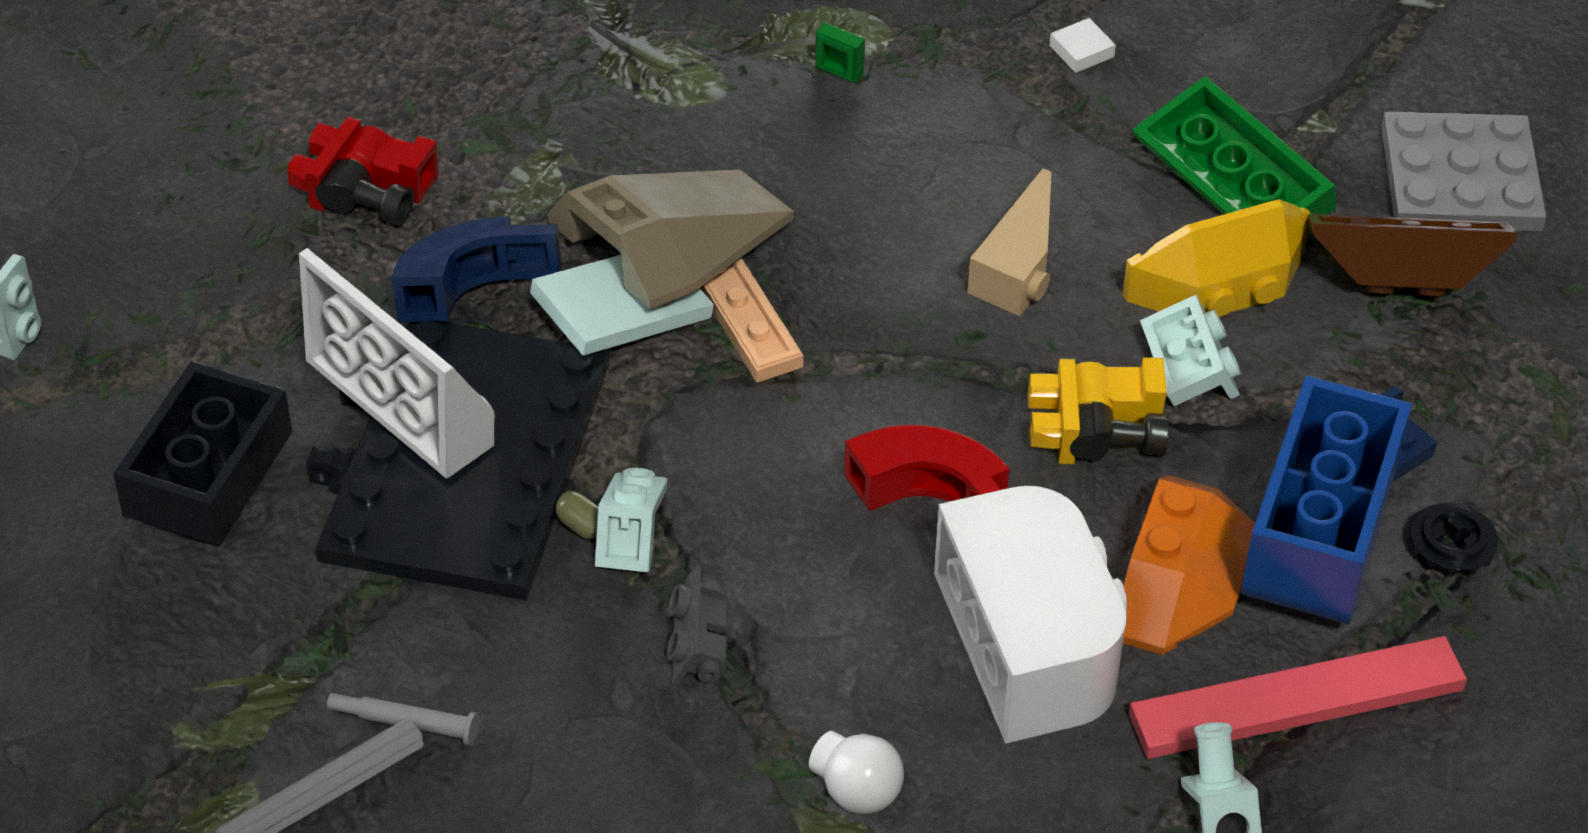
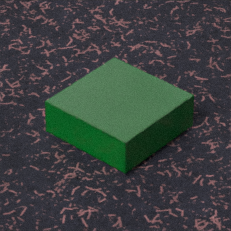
M824 22L816 31L815 67L856 84L864 75L865 39Z

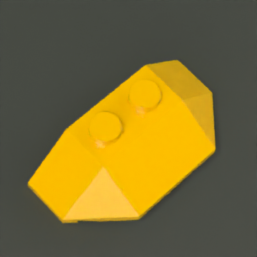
M1278 199L1188 224L1158 241L1144 255L1138 253L1127 260L1122 295L1127 302L1158 312L1196 295L1206 312L1215 309L1219 317L1225 316L1230 312L1258 304H1267L1275 299L1285 296L1306 251L1310 230L1307 223L1310 212L1306 208H1299L1294 204Z

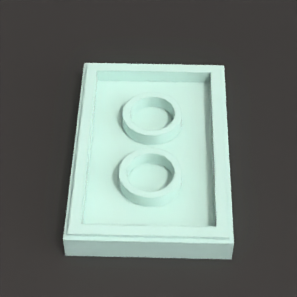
M621 255L532 279L530 290L531 295L583 356L709 319L712 316L714 304L699 288L690 294L675 299L668 305L650 309L624 287Z

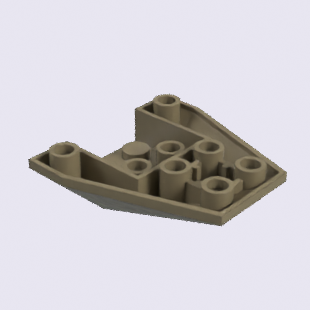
M739 169L611 175L568 191L547 213V218L550 224H557L558 231L572 243L593 238L598 233L619 250L622 259L624 287L652 309L657 306L668 305L675 299L699 289L794 219V210Z

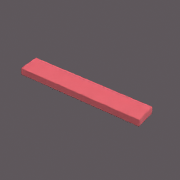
M1446 636L1132 702L1130 703L1129 717L1146 758L1151 759L1197 749L1194 728L1201 724L1213 722L1230 724L1232 726L1231 740L1234 741L1464 691L1467 678Z

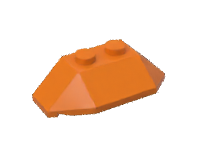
M1170 475L1159 478L1131 555L1123 585L1127 598L1123 644L1164 655L1176 648L1179 642L1197 636L1233 615L1242 588L1255 522L1219 488Z

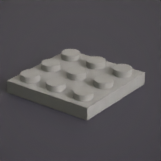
M1384 112L1381 128L1394 218L1508 222L1515 230L1543 231L1546 212L1528 116Z

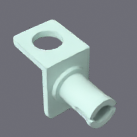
M1223 722L1205 723L1196 726L1194 734L1197 739L1200 774L1182 777L1181 784L1182 788L1200 804L1202 833H1216L1219 820L1229 813H1239L1245 817L1247 822L1246 833H1262L1258 790L1234 769L1231 740L1232 726Z

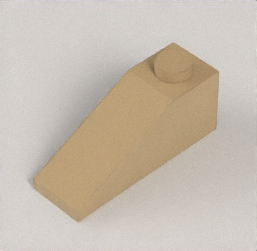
M1044 168L970 258L967 293L1018 316L1022 315L1033 300L1039 301L1043 297L1050 281V274L1046 273L1052 172Z

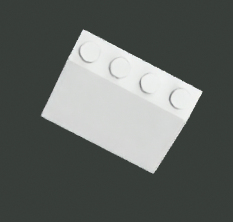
M308 248L299 253L306 361L446 479L494 446L495 415L491 405L484 397L478 395L451 365Z

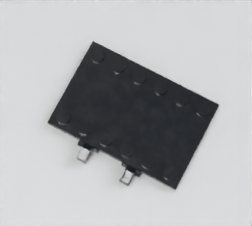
M442 321L409 322L406 329L451 365L478 395L484 397L491 405L495 415L494 446L447 479L371 415L356 450L348 448L345 455L338 448H334L331 451H318L313 446L306 462L309 482L330 486L331 491L338 493L315 548L317 561L527 600L557 515V500L566 490L610 365L609 350H601L583 356L574 344ZM339 389L342 405L357 404Z

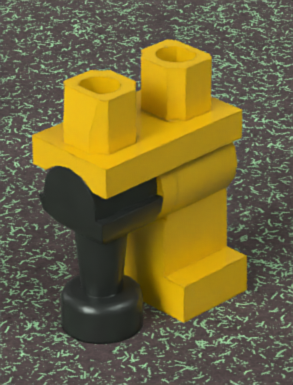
M1143 358L1141 367H1106L1091 361L1076 365L1075 359H1059L1057 374H1030L1027 392L1028 408L1055 409V413H1031L1030 447L1058 449V464H1074L1075 457L1090 460V463L1096 462L1108 453L1111 446L1142 444L1143 451L1147 455H1165L1168 444L1167 414L1163 413L1167 395L1164 358Z

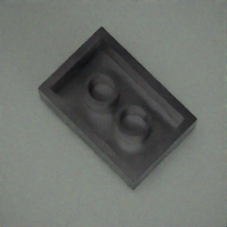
M191 361L113 473L122 515L219 546L293 432L286 390Z

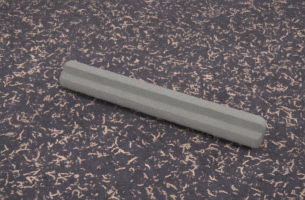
M404 719L218 827L216 832L278 833L422 748L424 743L421 731L411 719Z

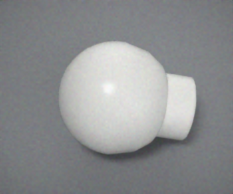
M829 731L817 741L810 755V770L824 778L830 796L842 808L852 813L872 814L879 812L896 799L904 781L902 760L896 749L883 738L868 734L853 735L845 738L834 731Z

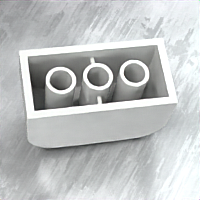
M1037 486L1012 487L939 504L934 575L1005 744L1080 726L1100 717L1109 708L1116 693L1126 626L1127 598L1122 582L1118 578L1112 579L1109 573L1106 550L1099 536H1092L1078 507L1062 494Z

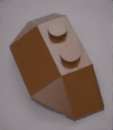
M1309 213L1307 223L1312 234L1358 285H1365L1366 291L1379 294L1394 293L1395 287H1415L1416 293L1428 296L1445 295L1446 289H1461L1516 242L1517 237L1516 230L1508 222L1499 221L1487 222Z

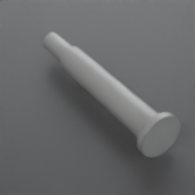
M330 693L327 701V708L329 710L355 714L360 719L395 725L404 719H411L420 731L461 738L464 745L473 746L479 732L480 716L476 712H470L467 717L366 696L356 698L336 693Z

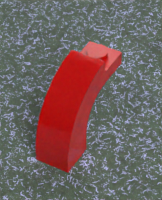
M899 425L876 429L845 441L844 476L868 511L913 496H929L950 502L1008 489L1010 469L1003 460L983 444L955 431L925 425Z

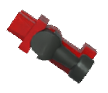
M348 116L339 128L318 123L312 131L309 140L310 154L318 157L313 159L301 154H295L287 166L289 185L308 192L310 208L322 212L325 208L335 211L336 214H345L359 204L380 209L383 220L398 226L406 222L411 213L413 203L419 204L439 176L437 141L418 136L414 143L390 137L383 130L374 126L361 127V120Z

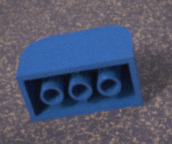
M1305 376L1252 531L1241 595L1350 625L1389 499L1412 403Z

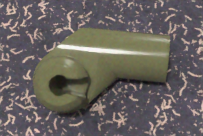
M567 491L560 495L556 504V514L561 522L584 539L597 538L599 506L585 495L576 491Z

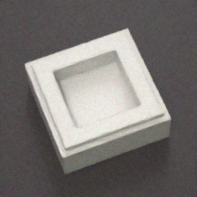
M1090 18L1050 34L1049 46L1075 73L1111 59L1115 55L1116 45Z

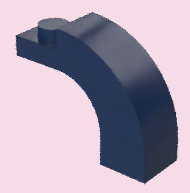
M510 216L485 218L447 227L416 242L397 261L391 277L398 322L449 321L454 302L460 295L471 288L500 280L535 279L562 271L557 224L511 226Z

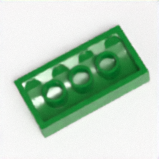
M1206 76L1132 129L1134 137L1223 215L1278 199L1294 204L1299 208H1306L1311 214L1328 215L1337 209L1335 185Z

